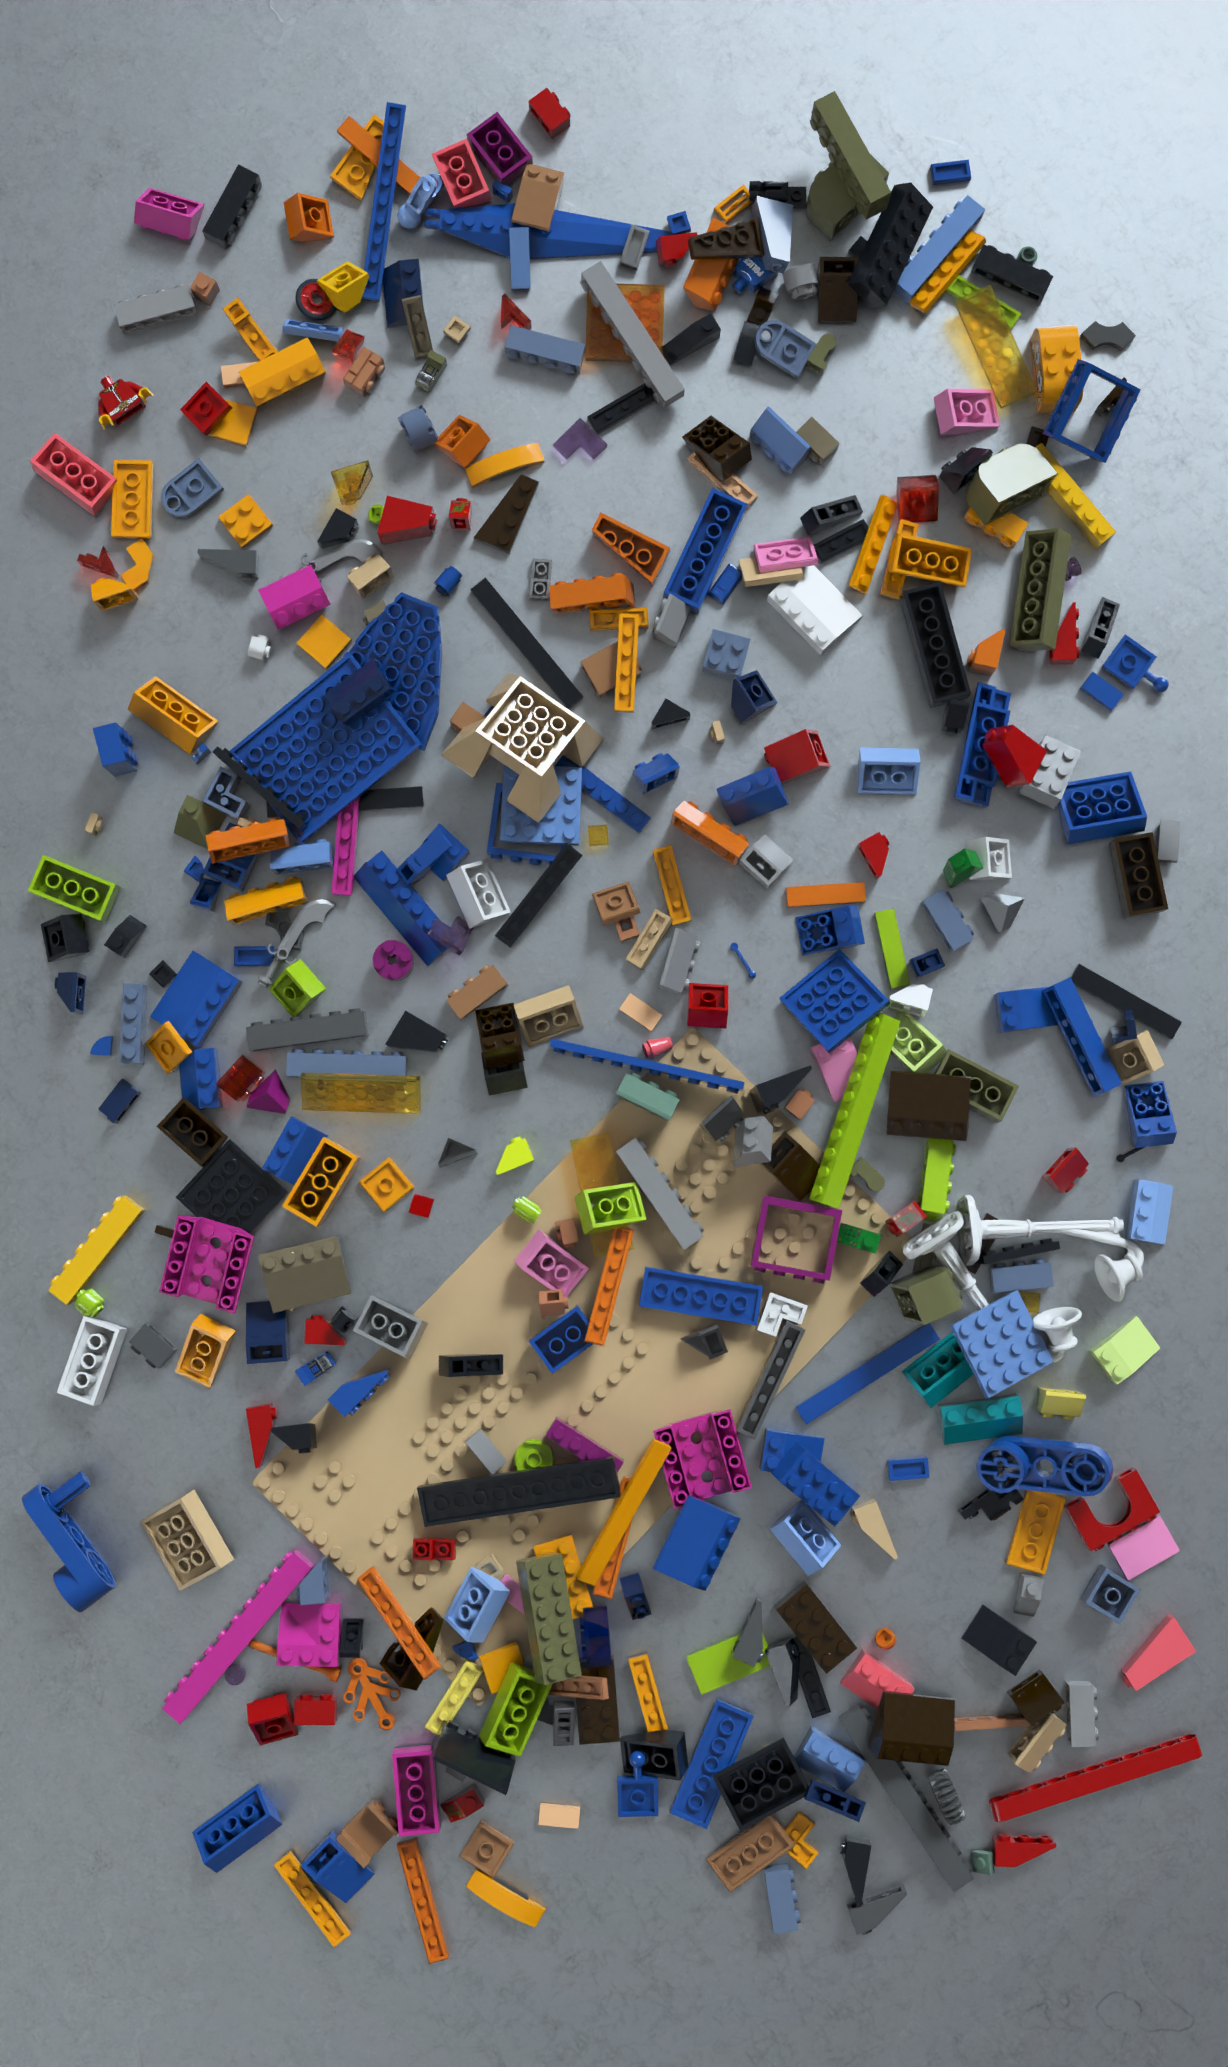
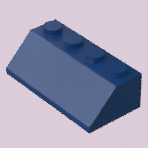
M257 1784L192 1833L204 1865L218 1873L283 1824L277 1809L261 1786Z

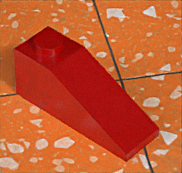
M272 1403L246 1408L255 1468H260L263 1465L272 1435L271 1428L274 1427L275 1419L278 1418L277 1409L273 1407Z

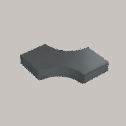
M1094 321L1080 336L1092 349L1102 345H1110L1121 351L1136 335L1123 322L1119 325L1108 327Z
M276 907L275 911L278 912L267 913L265 925L274 928L280 935L282 942L292 923L289 920L288 908ZM304 930L301 931L291 949L302 950Z

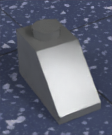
M1020 1573L1014 1613L1034 1617L1043 1591L1044 1580L1040 1576Z

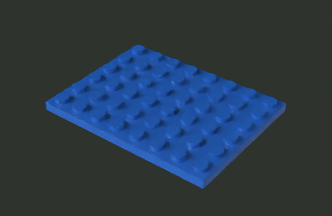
M351 653L343 657L230 750L234 755L235 761L238 763L240 760L248 768L246 772L251 776L256 774L263 781L261 785L264 788L269 786L277 793L275 797L279 801L284 799L291 806L290 811L294 814L298 812L306 819L304 823L307 825V829L302 833L270 804L280 819H284L285 825L299 843L306 841L423 746L387 699L383 700L349 726L341 722L331 708L325 693L361 668V665Z

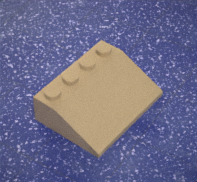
M195 1490L140 1521L179 1591L214 1573L234 1560Z

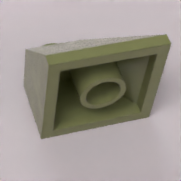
M187 795L179 810L174 834L208 849L205 835H209L212 831L220 830L226 815L206 803Z

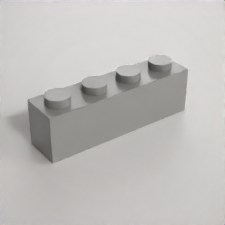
M184 284L177 285L169 290H158L155 294L140 295L133 300H121L118 304H114L119 327L123 334L198 314L190 287Z

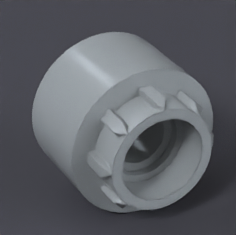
M814 264L799 265L788 269L782 274L787 294L791 295L795 301L808 299L816 295L819 281Z

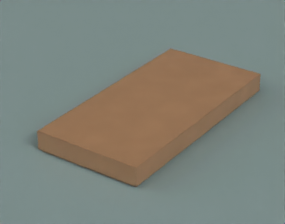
M772 1814L746 1828L706 1857V1861L731 1893L792 1849L795 1843Z

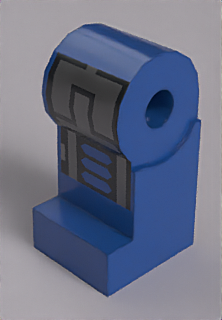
M326 1351L295 1372L305 1386L324 1374L336 1363L328 1351Z

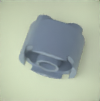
M423 405L398 417L400 425L406 432L405 436L414 451H420L439 441L430 418L425 414L427 412Z

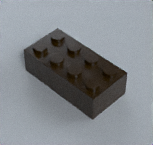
M1153 832L1118 838L1109 842L1124 919L1167 910L1168 904Z
M805 1581L774 1605L776 1611L826 1674L857 1649Z
M614 1655L580 1657L582 1676L607 1678L609 1699L576 1698L579 1745L620 1742Z

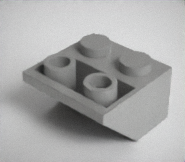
M669 594L668 599L664 598L660 607L661 616H657L653 624L652 632L655 633L654 639L676 647L691 607L672 594Z
M764 834L743 855L738 863L768 889L793 862V859Z

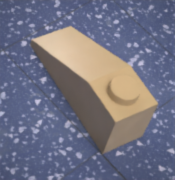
M872 1499L852 1507L854 1513H851L854 1524H858L894 1560L898 1559L876 1500Z

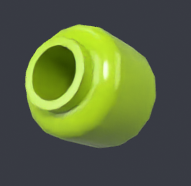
M92 1288L86 1291L82 1289L75 1295L74 1307L83 1316L94 1318L104 1309V1299Z

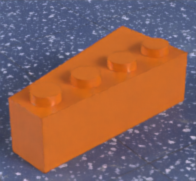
M600 512L592 528L593 534L653 586L671 552L670 547Z
M614 573L611 577L606 578L604 576H594L592 580L575 579L572 583L560 581L556 582L555 585L549 586L551 609L555 613L582 611V607H586L587 610H599L601 606L614 609L619 608L620 604L636 607L634 584L622 573Z

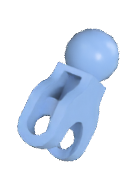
M432 173L418 180L405 202L406 204H403L398 210L397 217L401 226L413 229L419 225L421 214L425 213V210L433 203L444 187L440 174Z

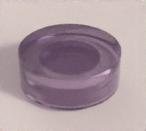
M240 1664L230 1665L225 1672V1679L230 1685L241 1684L246 1676V1671Z

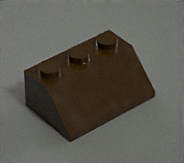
M184 1097L156 1126L201 1167L208 1163L228 1138L223 1131Z

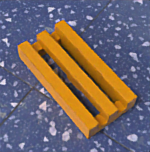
M743 184L714 207V212L718 213L719 218L723 219L725 224H728L753 204L748 199L726 216L750 197L749 190ZM742 192L745 193L742 197H740L738 200H736L732 205H730L727 209H725L722 212V208H724Z

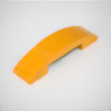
M238 297L222 308L259 361L278 352Z
M532 443L494 454L476 462L465 470L473 488L489 482L491 478L524 466L528 468L545 461L539 444Z
M478 1868L474 1870L466 1884L468 1889L501 1912L536 1928L546 1908L529 1898L528 1900L524 1899L494 1881V1878Z

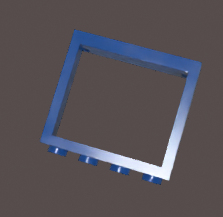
M1078 359L1043 434L1095 460L1106 463L1125 422L1129 418V413L1137 401L1141 389L1089 362ZM1090 373L1123 389L1094 451L1061 435Z
M496 783L487 855H491L490 858L502 860V857L510 858L512 862L521 863L522 860H528L529 864L541 865V862L549 863L550 865L555 859V855L494 847L503 788L502 783Z

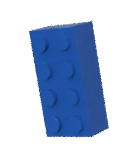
M798 1443L793 1446L771 1473L779 1482L834 1527L860 1497L852 1487Z

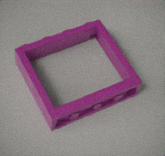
M763 1195L750 1266L754 1267V1271L766 1273V1269L774 1270L773 1274L785 1276L786 1273L794 1274L793 1278L805 1280L806 1276L812 1277V1282L824 1284L825 1280L830 1281L842 1210ZM768 1205L834 1217L824 1273L758 1261Z

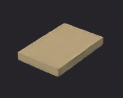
M756 557L739 559L745 587L803 579L801 567L760 573Z

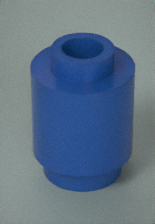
M453 566L445 568L434 582L436 591L443 596L444 594L450 595L461 581L462 574Z

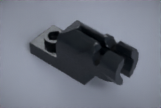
M749 182V202L754 203L756 197L760 196L794 205L793 209H806V187H788V182Z
M987 1488L957 1511L966 1520L967 1518L972 1519L979 1514L978 1510L981 1509L990 1521H993L1011 1510L1009 1501L1017 1505L1024 1498L1017 1489L1007 1493L995 1494L994 1491Z

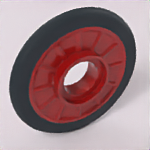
M308 279L301 283L296 291L295 299L298 309L306 317L313 320L329 318L335 312L336 307H334L319 286L318 279ZM318 295L321 297L322 302L316 304L312 301L311 297Z

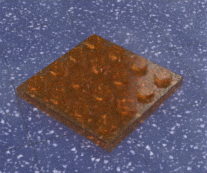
M616 283L663 355L665 285ZM587 291L585 361H634L630 355L627 356L625 354L622 342L614 337L611 331L613 328L609 323L606 324L601 316L602 311L599 307L596 308L591 301L592 296Z

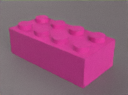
M433 1745L394 1748L392 1760L399 1837L439 1833L441 1819L436 1761L433 1760Z

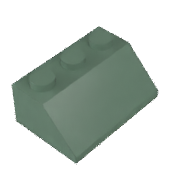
M631 1072L629 1075L626 1073L616 1092V1096L670 1121L680 1100L676 1098L677 1094L670 1090H666V1092L659 1090V1085L652 1081H649L648 1084L641 1081L642 1077L638 1074Z

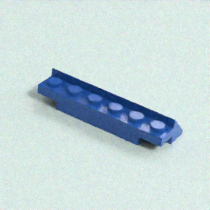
M980 682L977 683L954 797L964 804L971 803L988 807L992 787L996 786L998 772L985 751L983 743L986 733L991 728L1008 726L1010 716L1008 707L1011 693L998 690L995 686Z
M381 850L362 865L355 873L354 879L423 962L429 966L456 943L457 940L411 884H406L396 871L395 865Z

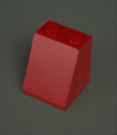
M387 496L377 532L381 544L386 545L430 537L432 530H436L438 522L433 506Z
M1014 725L991 728L986 733L983 743L985 751L1007 787L1031 784L1047 752L1046 749Z
M804 729L764 747L766 752L764 753L765 760L771 767L776 768L781 784H786L831 767L817 730Z

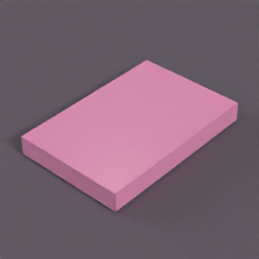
M811 536L753 545L760 573L818 565Z
M1157 1515L1150 1522L1141 1524L1136 1530L1127 1532L1120 1539L1107 1544L1127 1580L1134 1578L1180 1551L1160 1515Z

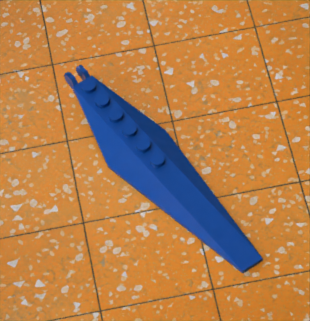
M516 203L441 209V211L429 208L425 210L426 216L440 218V222L426 220L424 226L427 229L449 233L510 258L509 228L529 227L511 222ZM556 210L549 231L529 227L530 259L622 254L632 224ZM635 225L650 231L643 253L657 252L655 241L660 236L671 235L670 231Z

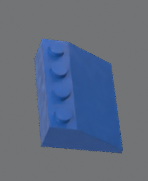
M1131 771L1068 782L1063 797L1058 803L1062 828L1068 844L1145 831L1147 814Z
M192 950L150 1017L162 1025L169 1021L183 1039L200 1048L237 992L242 981Z
M688 1495L653 1569L694 1588L706 1591L741 1518L725 1508Z

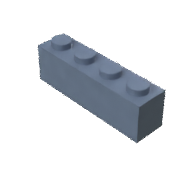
M510 325L505 343V354H508L513 359L523 358L532 364L542 363L548 368L555 369L558 367L564 369L567 373L573 374L575 372L580 373L585 355V344Z
M123 983L120 1063L144 1064L147 986L144 984Z

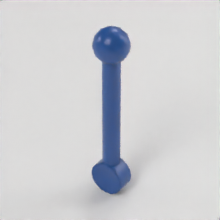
M732 943L730 946L731 950L736 952L749 972V977L755 978L756 972L752 971L738 950V944Z

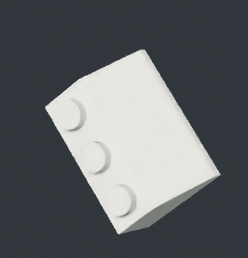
M488 859L460 866L446 875L469 929L484 925L511 913Z

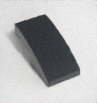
M744 321L733 358L734 361L752 366L756 353L754 338L761 325Z

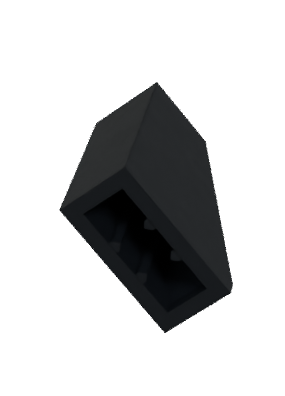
M405 1010L385 1045L390 1048L438 1053L439 1049L443 1050L448 1040L445 1033Z

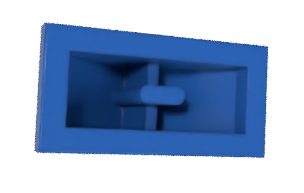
M202 878L190 900V904L194 907L214 912L221 882Z

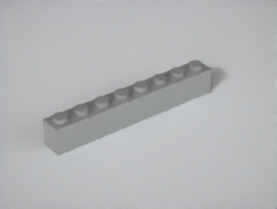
M600 261L582 272L580 281L582 288L585 292L589 291L592 296L591 301L596 308L599 307L602 311L601 316L604 322L611 325L613 328L611 331L614 337L622 342L625 354L627 356L630 355L634 360L632 361L633 366L637 372L641 371L643 374V381L648 388L651 387L654 391L653 396L657 403H662L664 408L683 397L684 387L603 263Z

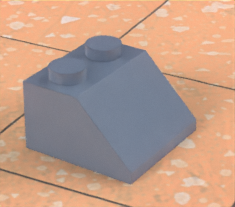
M322 1556L301 1581L299 1587L296 1588L297 1600L300 1599V1605L325 1603L329 1598L326 1556Z

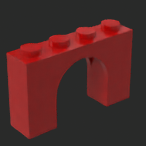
M1131 1467L1115 1477L1127 1499L1126 1513L1118 1522L1113 1524L1098 1522L1085 1499L1081 1496L1064 1505V1509L1088 1550H1094V1552L1101 1550L1108 1541L1114 1542L1122 1537L1121 1534L1124 1532L1136 1530L1139 1528L1140 1523L1144 1521L1150 1522L1157 1517L1156 1514L1160 1513L1136 1469Z

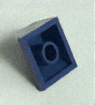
M758 670L733 680L731 708L741 723L753 719L778 703Z
M78 972L58 973L54 983L58 995L70 1012L83 1015L86 976Z

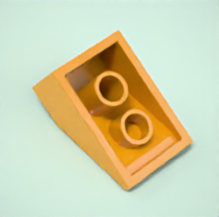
M200 1314L190 1326L175 1372L205 1387L211 1388L231 1346L236 1330Z

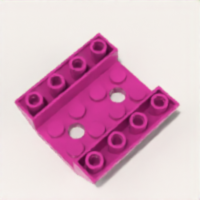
M178 1215L159 1292L174 1297L186 1295L216 1304V1309L235 1314L254 1236L241 1228L207 1218ZM214 1237L219 1238L221 1241L219 1248L214 1247L212 1244ZM204 1275H208L212 1279L211 1285L203 1283Z
M731 1409L703 1414L653 1430L656 1440L666 1443L671 1447L663 1463V1469L674 1509L682 1508L688 1495L702 1500L731 1491L736 1493L752 1488ZM694 1432H699L702 1435V1440L699 1443L691 1441V1435ZM705 1471H710L713 1474V1478L709 1482L701 1479V1475Z

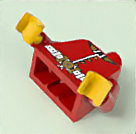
M110 376L104 377L100 381L104 390L99 393L101 399L98 401L99 422L102 428L106 429L105 426L107 424L115 425V427L119 426L146 407L144 402L147 403L146 398L148 396L153 397L154 395L147 387L143 388L131 381L124 382L122 379L114 382Z

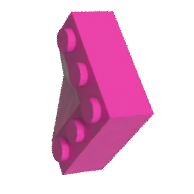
M282 1603L276 1666H340L342 1604L300 1605V1603Z

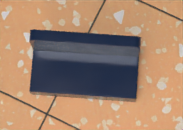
M1132 1010L1124 1011L1126 1026L1110 1028L1113 1042L1137 1039Z
M121 1079L101 1104L99 1111L105 1114L112 1123L117 1124L141 1092L125 1079Z

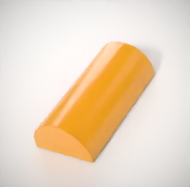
M898 533L890 547L888 571L929 581L966 587L972 548Z

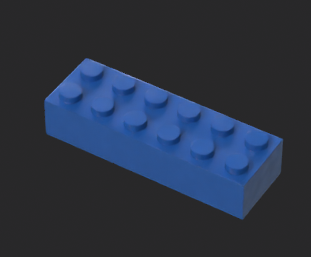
M712 488L664 590L663 599H668L669 594H672L690 606V611L699 614L745 515L747 503Z

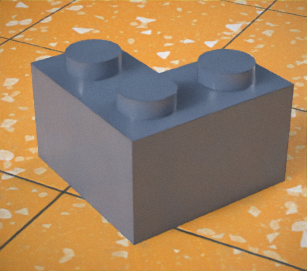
M220 766L202 801L239 821L240 817L243 818L250 806L247 801L233 795L241 778Z

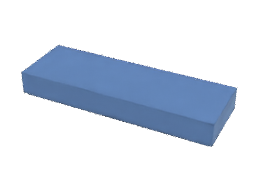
M529 227L509 228L511 289H531Z
M286 319L282 327V333L336 342H340L344 331L343 327Z

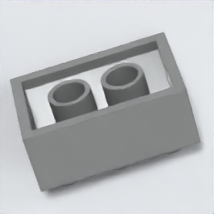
M675 928L659 989L677 994H682L683 990L687 991L689 979H686L688 971L692 972L695 961L691 959L693 953L698 952L700 944L697 941L698 936Z

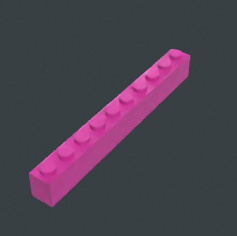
M297 1549L293 1553L289 1551L281 1560L284 1563L281 1568L275 1567L269 1574L271 1580L267 1584L263 1582L255 1591L258 1594L255 1599L249 1598L242 1607L245 1609L241 1615L236 1614L229 1622L232 1626L228 1631L223 1629L216 1637L218 1643L214 1647L210 1645L203 1653L206 1657L202 1662L197 1660L190 1668L192 1671L191 1675L188 1678L184 1676L177 1684L179 1689L175 1694L171 1691L163 1700L166 1704L162 1709L179 1724L184 1721L314 1566Z

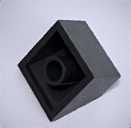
M82 914L61 915L41 924L48 962L78 957L89 952V943L86 938Z

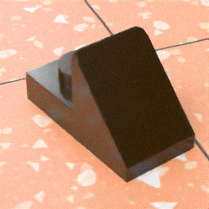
M761 287L755 296L747 322L757 325L767 322L779 294Z
M1115 386L1098 405L1095 413L1099 416L1104 412L1108 414L1117 404L1123 389Z

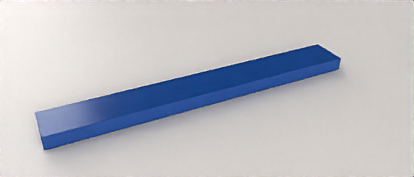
M930 1323L923 1325L795 1408L807 1425L931 1346L940 1338Z

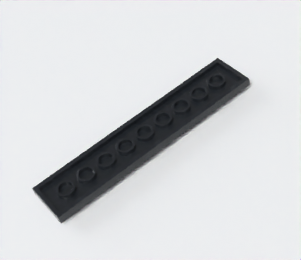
M614 1456L417 1487L424 1527L621 1497Z

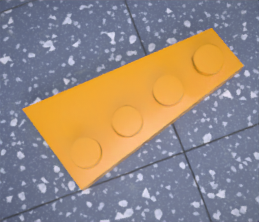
M373 114L364 129L381 143L384 121ZM351 145L330 175V179L362 201L375 165Z

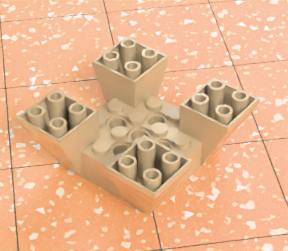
M507 673L486 699V702L494 707L491 713L486 718L464 726L441 756L473 778L491 756L520 775L506 801L539 823L561 795L554 769L555 764L564 755L578 766L583 767L601 744L603 738L586 721L524 678Z

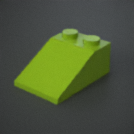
M637 1182L586 1189L574 1197L584 1235L600 1233L647 1220Z

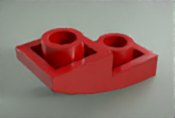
M414 1538L413 1559L455 1560L456 1539Z

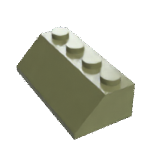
M950 1049L947 1050L934 1074L971 1077L970 1110L995 1123L1003 1120L1019 1087Z

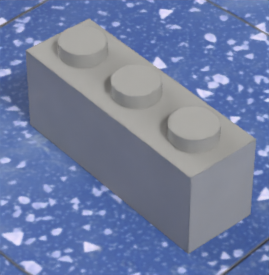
M1065 1681L1068 1744L1071 1747H1096V1740L1099 1738L1098 1729L1095 1728V1720L1098 1719V1711L1094 1707V1699H1097L1096 1687L1090 1681Z

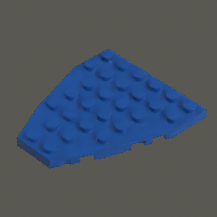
M401 592L393 603L388 604L384 611L367 625L355 640L354 646L343 657L351 653L361 667L370 660H374L395 691L386 699L422 743L423 746L419 749L425 751L439 715L442 666L439 607Z

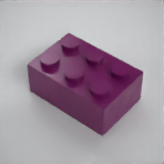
M498 112L467 133V140L475 155L494 179L507 186L524 174L527 163L533 164L532 155Z

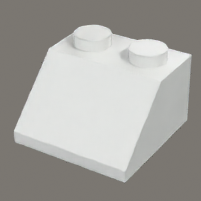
M983 837L967 840V849L977 853L983 866L982 870L970 877L971 880L1012 878L1009 839Z

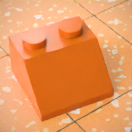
M296 193L283 202L290 240L306 243L334 237L327 199Z
M458 415L438 437L439 441L434 444L456 464L465 468L472 463L474 457L480 451L485 449L491 439L478 423Z
M1001 629L971 650V654L968 655L966 665L969 666L968 672L992 676L998 667L1005 630Z

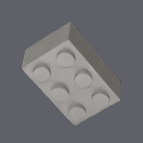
M1045 735L1039 745L1046 749L1047 752L1031 784L1022 785L1019 793L1055 809L1063 797L1081 751Z
M371 1295L353 1331L405 1358L411 1359L428 1323Z

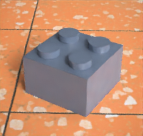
M713 629L702 672L733 680L740 677L751 639Z
M1100 1565L1080 1599L1118 1624H1121L1140 1589L1105 1566Z

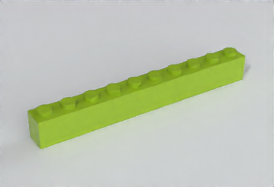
M879 1013L867 1023L809 1198L812 1201L836 1209L840 1207L901 1022L888 1015Z

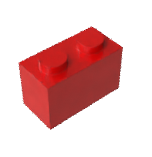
M545 88L528 101L530 112L551 139L570 127L571 115L566 107L562 108L557 95L554 92L551 93L548 88Z
M302 1693L296 1697L294 1701V1725H335L337 1721V1696H332L331 1693H322L320 1696Z

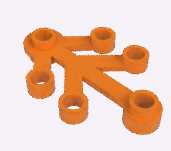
M354 1658L348 1665V1673L351 1675V1679L343 1699L346 1703H352L355 1700V1689L358 1680H360L363 1689L358 1706L353 1712V1718L356 1721L364 1719L365 1707L369 1697L379 1716L378 1724L380 1728L390 1730L394 1726L395 1717L392 1713L385 1711L377 1694L387 1696L391 1701H397L401 1696V1692L398 1688L391 1689L371 1683L367 1676L379 1678V1681L384 1684L390 1681L391 1676L385 1670L381 1671L368 1667L367 1662L362 1658ZM356 1665H359L361 1667L360 1672H356L354 1670V1667ZM386 1673L389 1678L383 1680L381 1675ZM396 1691L398 1697L393 1698L391 1692ZM351 1693L353 1695V1699H347L346 1694ZM361 1711L363 1716L357 1717L356 1712ZM388 1719L390 1724L384 1725L383 1720Z

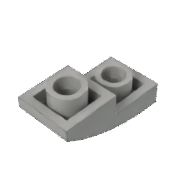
M533 558L530 598L549 599L552 560Z
M1160 820L1157 854L1159 862L1177 863L1180 821Z
M481 1429L477 1430L465 1441L492 1475L507 1462Z

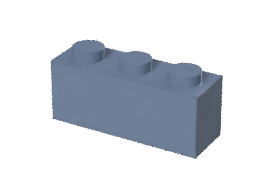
M942 889L923 900L921 905L952 953L972 941L974 933L971 927L963 922L962 918L964 917L960 909H955L952 904L953 898L951 894Z
M1035 1259L1032 1264H1025V1261H1015L1013 1266H1006V1263H996L994 1268H988L991 1292L994 1293L1054 1286L1051 1263L1045 1262V1259Z
M787 1863L767 1866L764 1868L774 1934L798 1931L797 1923H801L799 1910L795 1911L794 1903L798 1901L796 1890H792L791 1883L794 1882L793 1870H789Z

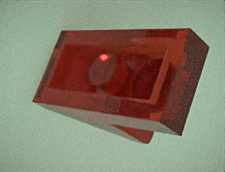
M504 293L501 302V329L512 321L515 326L530 330L532 328L531 320Z
M346 330L332 349V353L337 359L352 365L356 359L357 351L364 343L365 336Z
M104 546L99 558L89 553L86 556L79 554L77 562L82 567L118 578V571Z

